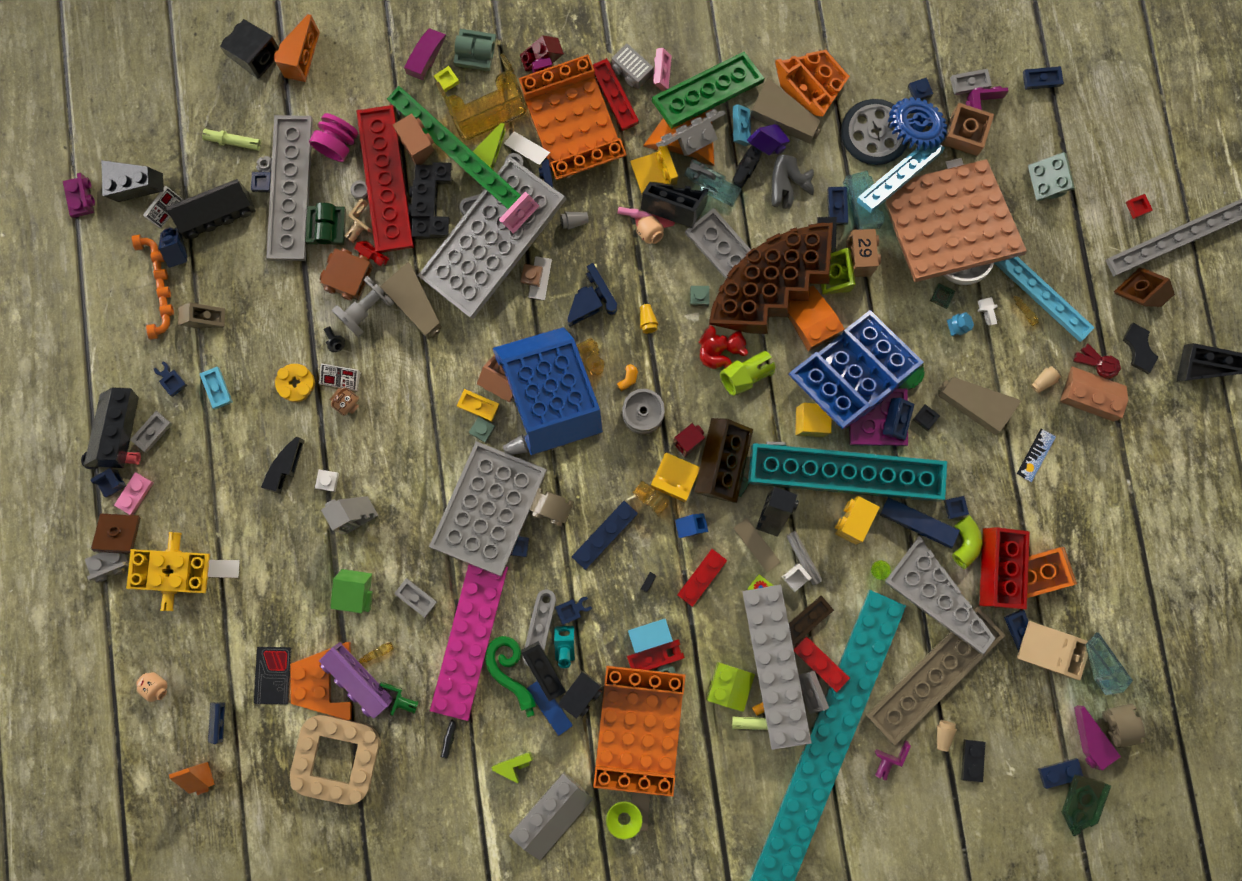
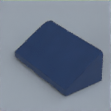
M892 398L883 434L900 440H906L915 404L902 398Z
M225 702L210 703L208 742L211 744L223 742Z

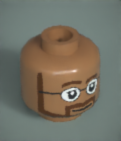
M347 387L338 388L330 398L332 401L331 407L343 416L348 413L353 414L359 407L357 404L359 397Z

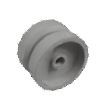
M637 389L626 397L622 407L623 421L632 432L640 435L650 434L656 431L662 424L665 409L664 403L657 393L649 389ZM640 409H642L643 411L646 409L647 413H640Z

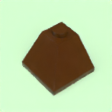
M1141 267L1114 291L1116 295L1142 306L1162 307L1175 295L1169 278Z

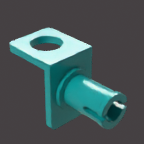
M574 626L555 627V660L558 661L560 668L570 667L571 661L575 660ZM562 631H568L570 633L567 636L559 635V633Z

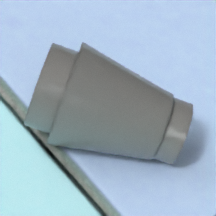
M565 211L564 214H560L562 229L567 228V230L589 222L587 212Z
M523 434L503 445L504 452L509 455L529 452Z

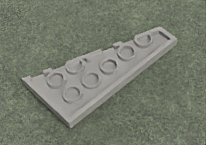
M919 536L885 583L983 655L995 640V637L982 619L978 617L971 604L964 598L957 585Z

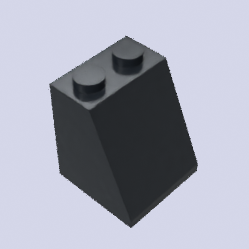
M245 19L234 27L232 33L225 37L220 45L225 55L258 80L273 64L275 52L279 49L272 35Z

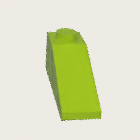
M500 123L473 151L492 170L495 168L506 133L504 123Z

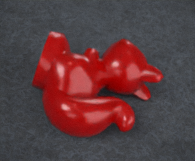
M709 325L698 342L701 345L700 360L703 365L710 369H717L722 366L725 369L732 364V361L727 356L721 355L725 350L735 355H748L746 339L742 331H736L727 338L724 335H717L715 327Z

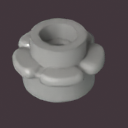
M268 156L260 157L257 160V170L259 172H271L272 158Z

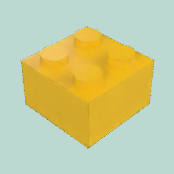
M860 496L851 499L843 509L846 512L845 515L839 518L835 525V529H837L835 534L855 545L862 543L880 507Z

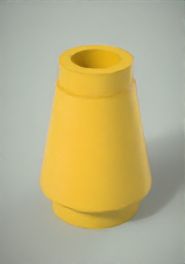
M644 304L640 306V329L645 334L656 332L659 324L651 305Z

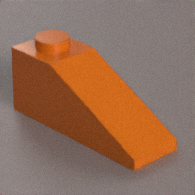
M208 762L169 774V778L189 794L196 792L197 795L208 792V787L215 785Z

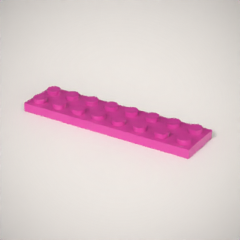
M468 564L433 696L431 712L469 721L508 567L505 568L502 577Z

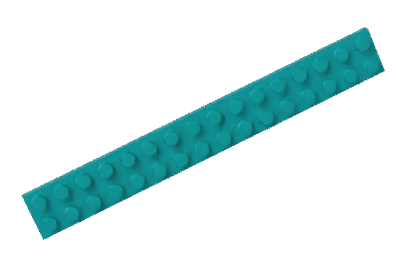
M872 590L868 591L838 664V667L851 679L838 692L829 686L825 695L829 708L818 712L810 732L811 743L805 744L749 881H795L906 605Z

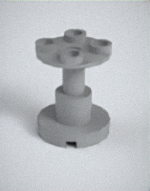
M368 276L364 279V282L372 291L358 304L354 301L345 311L338 305L332 309L333 313L357 337L364 333L358 324L368 316L366 311L379 299L389 307L394 304L387 295L385 296L384 291Z

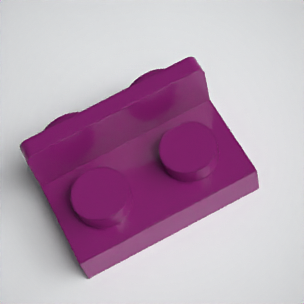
M80 172L77 173V178L63 181L69 215L72 218L95 213L93 207L95 206V200L90 193L92 185L89 178H86Z

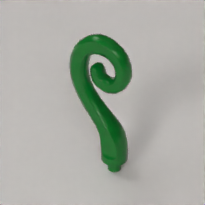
M496 637L487 646L485 654L486 667L490 675L500 685L516 696L521 711L525 710L527 718L534 716L533 707H536V703L530 691L521 683L504 674L498 668L495 660V653L498 648L508 646L512 649L513 656L507 659L503 654H500L498 660L504 667H513L521 658L520 646L511 637Z

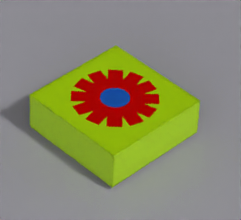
M758 574L747 590L774 585Z

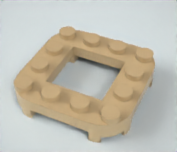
M318 715L307 719L300 730L290 771L291 788L303 796L334 803L353 805L360 802L371 789L370 785L378 750L381 747V739L372 725L367 723L363 724L328 715ZM321 736L358 744L349 783L312 774Z

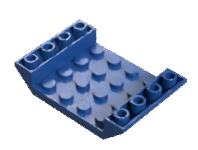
M564 327L493 348L498 365L504 369L526 430L525 441L530 455L603 432L600 408L574 338Z

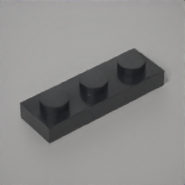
M539 641L521 650V654L548 701L566 693L563 683Z

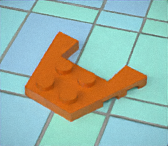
M351 642L343 643L342 645L351 653ZM330 649L290 664L291 704L345 720H352V702H331V673L327 674L321 668V663L319 662Z

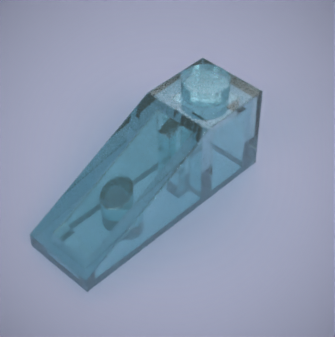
M1097 632L1085 644L1094 680L1105 695L1123 693L1133 680L1100 633Z

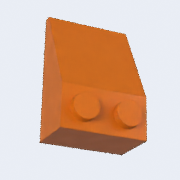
M307 14L281 42L278 51L275 52L274 61L285 78L306 82L320 34L310 14Z
M814 285L810 287L809 301L790 300L789 319L808 352L841 335L845 330L834 310Z
M1065 547L1029 556L1027 598L1077 584Z

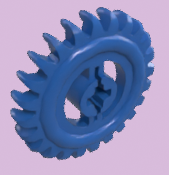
M910 97L909 100L904 98L893 105L889 113L888 122H891L889 128L895 127L892 134L899 132L897 140L904 137L903 145L910 141L909 148L916 144V150H919L922 145L924 146V151L929 145L930 150L934 146L938 147L945 139L948 127L945 124L946 119L942 118L943 114L938 112L939 109L937 107L934 108L932 103L927 104V100L921 101L920 98L916 100L913 97ZM915 113L912 118L907 119L908 114ZM926 126H931L929 131L923 132Z

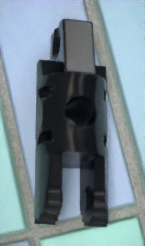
M753 145L744 154L736 168L735 176H733L734 186L737 189L743 188L761 158L763 151Z

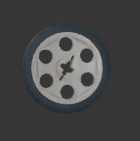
M882 99L864 100L855 104L846 113L841 124V136L845 148L854 158L870 165H883L895 161L906 150L909 141L903 145L904 137L897 140L900 133L892 134L893 131L888 128V125L891 123L888 122L894 105L893 103ZM876 111H881V112H883V113H884V118H883V119H878V118H876V117H875V112H876ZM864 116L867 122L861 124L858 122L857 117ZM874 128L876 129V131H880L878 133V136L876 135V133H872ZM861 133L863 139L857 141L854 139L853 134ZM891 140L894 143V147L887 148L884 142ZM874 145L877 151L870 153L867 150V146Z

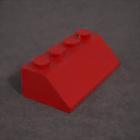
M1000 527L983 528L979 606L1027 610L1030 531Z

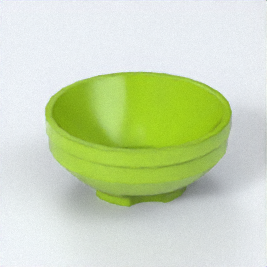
M627 801L614 804L606 816L607 828L618 839L634 837L642 827V814L639 808ZM621 813L629 814L630 822L624 825L619 822L618 817Z

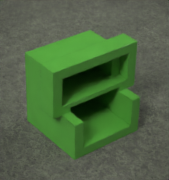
M341 569L333 579L331 609L356 613L369 612L371 610L373 591H369L372 573Z

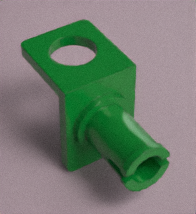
M380 681L379 686L397 692L390 712L391 716H393L398 708L415 714L418 701L402 697V688Z

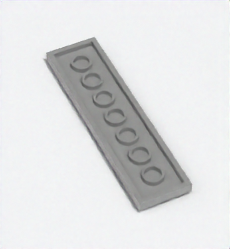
M274 115L266 254L268 261H306L307 244L305 237L307 206H309L312 149L308 141L312 136V116Z
M781 585L742 591L771 748L774 750L810 744L811 737Z

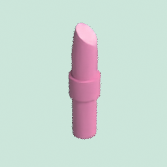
M619 207L617 213L636 219L652 216L648 212L639 211V209Z

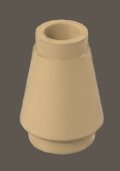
M1050 366L1042 371L1033 384H1031V387L1035 392L1040 393L1058 383L1061 376L1055 368Z
M940 720L939 725H937L938 750L949 751L957 731L955 723Z

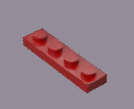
M606 58L593 64L595 78L621 130L624 131L639 124V120L608 59Z

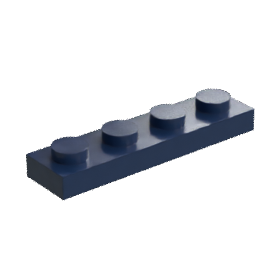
M623 501L571 557L586 570L638 513L628 503Z

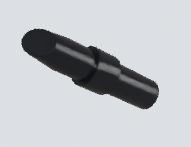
M451 719L444 736V744L440 756L442 758L448 759L451 745L454 741L456 723L453 719Z

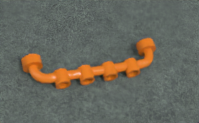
M140 234L133 235L132 243L135 250L144 249V245L149 246L151 249V260L154 267L153 273L157 285L156 292L160 303L159 310L162 324L159 327H156L155 324L146 325V331L149 340L158 339V335L164 333L169 328L170 316L174 315L172 304L168 305L167 298H171L170 288L164 285V280H168V273L166 269L161 267V262H165L154 240L142 238Z

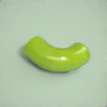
M970 515L961 519L954 526L960 530L962 546L952 554V557L963 569H966L975 561L980 554L983 544L981 531Z

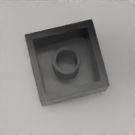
M582 671L558 705L576 719L579 715L583 718L590 709L588 703L591 699L596 701L602 693L600 689L602 685L585 671Z

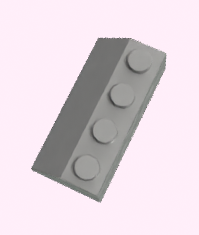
M563 772L512 830L509 837L523 850L541 860L594 798L567 773Z

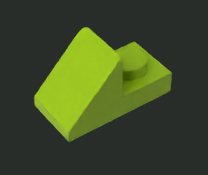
M531 751L493 765L491 767L492 771L519 783L515 767L518 766V769L530 766L529 762L533 760Z

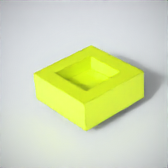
M449 66L433 75L444 93L460 83Z

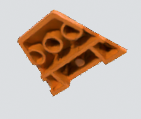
M827 50L807 53L801 57L792 56L787 60L777 59L775 61L781 88L816 116H824L850 77Z
M712 109L673 129L670 128L663 118L643 146L658 150L656 143L661 141L662 136L668 133H676V129L683 125L688 127L691 125V121L701 117L703 119L707 117L706 113L712 111ZM678 139L667 145L669 151L684 155ZM713 142L686 156L697 158V162L714 166Z

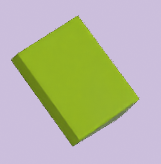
M845 248L831 253L830 284H821L824 295L851 292L856 283L850 248Z

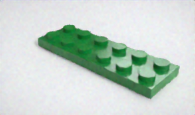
M742 52L653 96L652 103L670 128L673 129L762 84L765 78L747 54Z

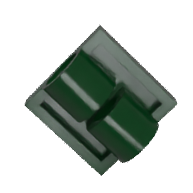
M317 203L316 206H307L306 244L344 245L346 208L335 206L331 203Z

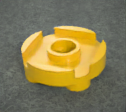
M289 364L278 370L275 387L279 395L290 402H301L308 398V395L314 390L315 379L305 366ZM294 378L298 381L300 380V383L295 388L293 385H290Z

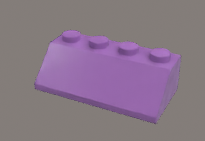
M341 642L333 646L319 660L321 668L327 674H332L335 678L334 682L340 688L344 687L349 692L347 694L353 702H358L362 706L361 710L367 717L371 716L374 719L393 701L390 694L383 687L379 686V683Z

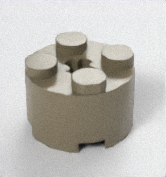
M538 488L530 510L533 511L532 515L543 519L544 516L551 518L550 522L561 526L562 523L566 524L574 501L569 500L566 503L564 497L546 491V494H543V489Z
M1133 704L1112 707L1102 711L1103 720L1109 726L1107 737L1118 748L1144 743V740L1141 739L1145 737L1141 717L1135 715L1133 710L1137 708Z

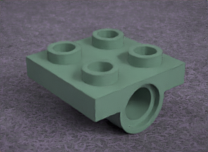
M460 29L459 35L456 36L454 66L490 71L497 39L496 34Z
M1065 152L1028 165L1037 201L1047 198H1058L1067 194V191L1075 189Z

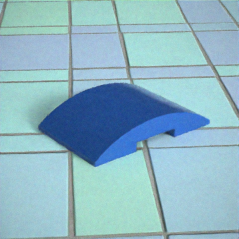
M869 310L847 327L838 338L820 352L816 351L789 372L788 375L844 429L884 401L917 371L924 362Z

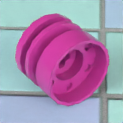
M324 113L321 117L322 121L318 123L320 130H315L308 142L324 156L338 162H344L350 151L346 145L352 146L354 139L357 138L359 133L345 120L335 115Z

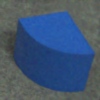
M704 513L675 519L679 538L709 532Z

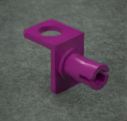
M906 740L904 741L898 758L875 749L876 756L882 759L875 776L880 779L883 777V780H887L893 765L896 764L902 767L910 750V743Z

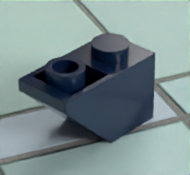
M177 227L164 229L160 233L159 250L167 266L171 268L186 263L188 254L182 235Z

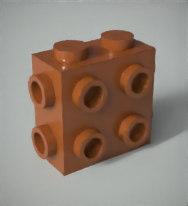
M335 248L333 253H330L328 256L326 270L321 272L320 283L324 290L331 294L337 292L342 294L341 297L344 299L359 301L366 285L364 279L370 276L373 266L365 256L359 255V257H356L349 250L343 248L338 250Z

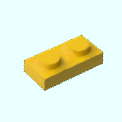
M464 389L457 404L458 408L490 422L493 421L500 406L499 403Z

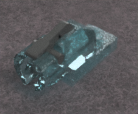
M692 159L691 165L686 169L684 176L699 185L701 191L703 188L709 189L708 195L733 207L741 192V188L726 181V176Z

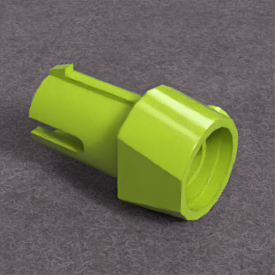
M762 351L742 363L736 360L722 370L720 378L728 393L733 396L752 389L754 383L770 375L771 377L775 372V362L757 368L759 364L772 358L767 351Z

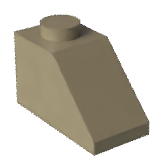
M189 302L179 306L178 325L192 328L225 327V308Z

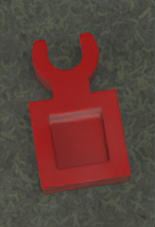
M366 240L357 242L354 247L359 252V255L374 260L379 266L386 265L389 261L387 256L375 251V247Z

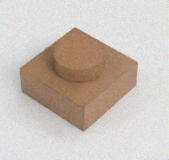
M524 264L520 280L521 284L540 287L543 267Z

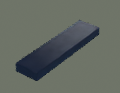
M889 497L880 513V516L950 549L954 546L960 530Z

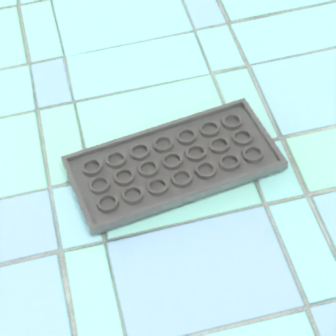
M509 157L497 174L520 195L524 192L529 194L539 205L536 211L513 234L499 220L508 209L484 189L417 275L471 319L475 318L567 200L564 195L511 157Z

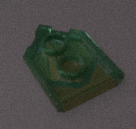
M1074 774L1061 811L1072 836H1076L1085 828L1093 827L1099 823L1111 785Z

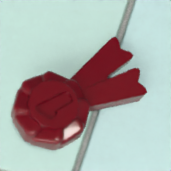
M1088 343L1080 350L1083 354L1075 353L1076 357L1073 362L1096 367L1097 373L1105 379L1116 377L1121 370L1118 359L1111 355L1101 357Z

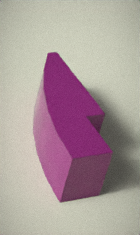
M429 28L420 38L404 66L406 74L424 80L429 67L432 68L446 34Z

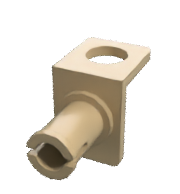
M363 199L359 200L348 215L354 220V224L344 236L353 243L363 230L373 234V230L358 219L368 205V202Z

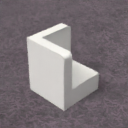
M796 564L782 576L794 592L812 579L800 564Z

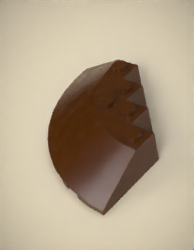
M816 223L799 229L797 227L792 228L781 235L778 233L766 239V242L750 250L737 265L735 264L728 273L724 283L720 286L719 293L711 309L709 325L749 334H768L770 317L789 318L790 300L809 301L810 284H830L833 223Z

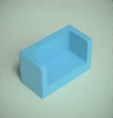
M666 619L628 630L635 653L673 641Z

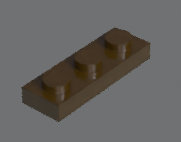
M822 595L789 622L793 646L834 611Z

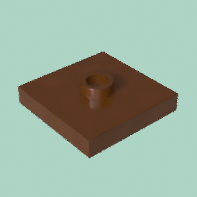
M100 513L91 550L93 552L130 554L131 549L134 548L141 518L138 515Z

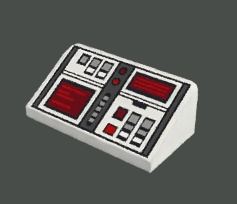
M165 186L164 191L159 193L143 216L157 227L162 228L170 217L166 207L182 201V198Z
M321 364L319 384L337 388L347 387L350 390L357 391L361 372L356 369Z

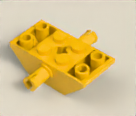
M169 532L168 548L165 551L131 549L126 589L161 591L162 602L160 611H174V597L177 592L206 593L210 554L180 551L182 533Z

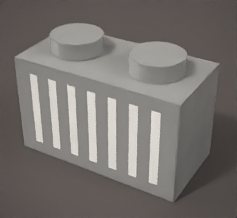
M627 43L611 58L613 71L618 75L621 74L625 78L626 83L631 87L634 86L637 90L653 76V66Z

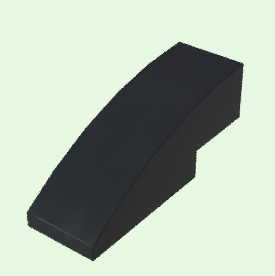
M295 437L284 447L271 464L261 488L281 494L286 475L294 477L305 440Z

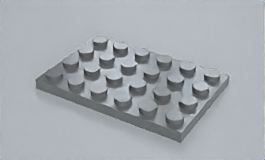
M476 441L429 548L502 577L530 512L537 489L540 488L547 469Z

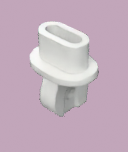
M993 298L978 300L980 309L977 311H984L987 325L997 324L993 309L998 306L997 304L994 305Z

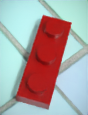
M711 549L677 596L693 607L727 560Z
M807 636L794 649V652L836 692L851 679Z

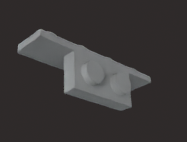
M714 109L707 112V117L703 119L701 117L691 121V125L688 127L683 125L676 129V133H668L662 136L661 141L656 143L657 147L666 146L678 139L684 156L703 148L717 140L711 121L725 115V111L717 112Z

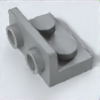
M101 552L85 559L90 573L87 579L96 583L107 580L109 575L122 574L126 572V568H129V557L126 553Z

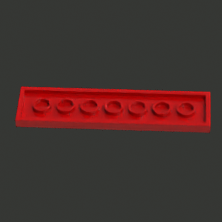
M388 105L356 110L375 251L384 253L414 248L399 139L393 127V124L396 123L394 106Z

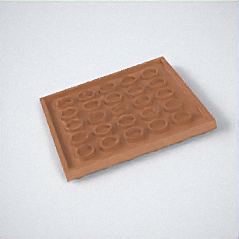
M987 159L913 177L884 202L914 282L1026 254L1027 250Z

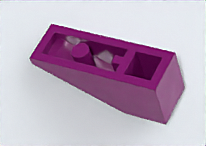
M1077 705L1074 709L1082 751L1087 757L1085 761L1092 769L1095 768L1102 771L1121 756L1084 706Z

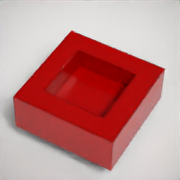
M1145 194L1126 202L1133 219L1153 211Z

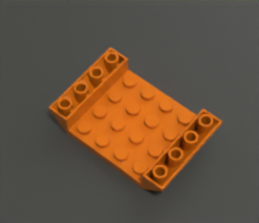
M588 54L519 78L525 102L541 145L550 152L546 158L549 159L550 169L556 181L627 156L621 138H618L595 79V70Z
M606 666L593 788L673 797L682 697L684 695L686 674Z

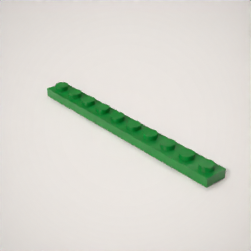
M400 86L390 94L387 100L405 117L411 113L415 119L419 117L424 125L423 132L425 134L429 133L439 148L504 207L509 209L521 197L513 187Z

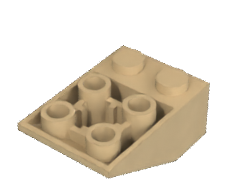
M1029 621L1017 659L1068 678L1081 680L1092 642Z

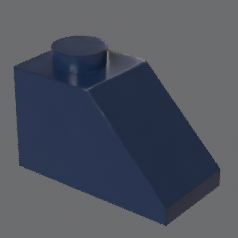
M587 286L583 287L575 294L567 319L569 327L603 310V305L592 286L589 288Z

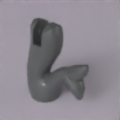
M789 155L777 156L772 174V206L778 207L783 197V209H790L792 207L794 192L788 176L796 184L800 185L803 190L813 195L814 187L811 180L814 176V170L811 169L801 174L795 157Z

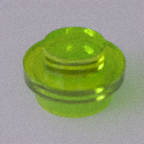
M879 560L872 564L871 573L876 579L883 580L889 577L891 568L886 561Z

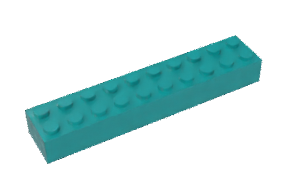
M753 443L750 452L748 484L940 502L945 500L947 461Z

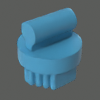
M967 312L952 316V319L947 320L951 336L966 334L974 326L972 317Z

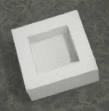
M319 469L315 489L335 492L339 473Z

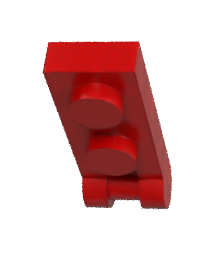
M679 639L628 655L630 668L650 670L684 659V653H681L679 647L681 645ZM672 648L674 655L668 657L666 649Z

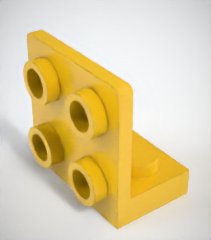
M667 145L658 147V152L631 160L630 162L641 194L649 182L677 184L678 175Z
M665 453L650 488L686 503L700 467Z

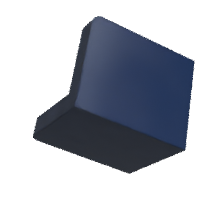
M109 468L90 479L93 484L99 486L104 497H109L126 487L118 470Z

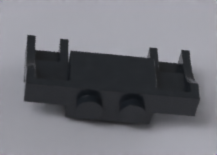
M433 162V165H415L413 186H410L409 190L410 197H412V204H409V215L412 216L413 240L447 238L449 236L450 218L437 216V184H452V163Z

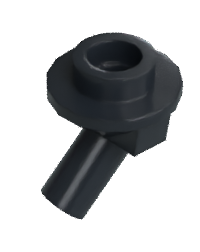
M330 326L324 328L323 330L329 339L326 342L329 351L335 353L341 351L345 346V339L341 335L335 336Z

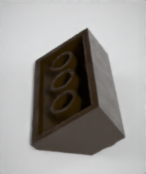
M711 418L695 493L737 503L753 434L752 428L725 418Z

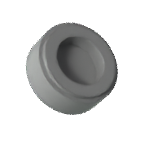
M361 180L355 181L350 188L351 194L357 200H365L368 198L366 182Z

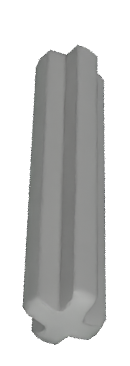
M797 532L789 533L787 539L802 567L811 576L810 582L812 585L822 582V579Z

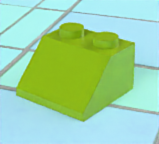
M717 662L706 700L744 712L755 674Z

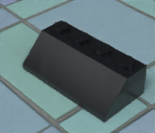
M238 179L166 207L178 231L186 239L196 238L203 232L214 231L218 226L231 224L235 219L248 217L256 211L249 192Z
M112 387L99 395L84 466L124 468L139 397L131 388Z

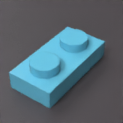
M737 104L733 106V142L748 146L751 145L747 141L751 136L750 109Z
M219 367L200 373L213 409H218L232 403Z

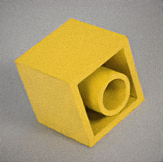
M802 403L796 407L795 436L825 437L831 434L832 418L817 403Z

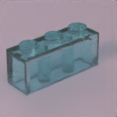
M868 171L848 175L843 181L844 187H847V198L857 230L880 229L885 221L884 213L880 211L879 207L872 213H869L857 203L858 197L874 184L873 178L869 176Z

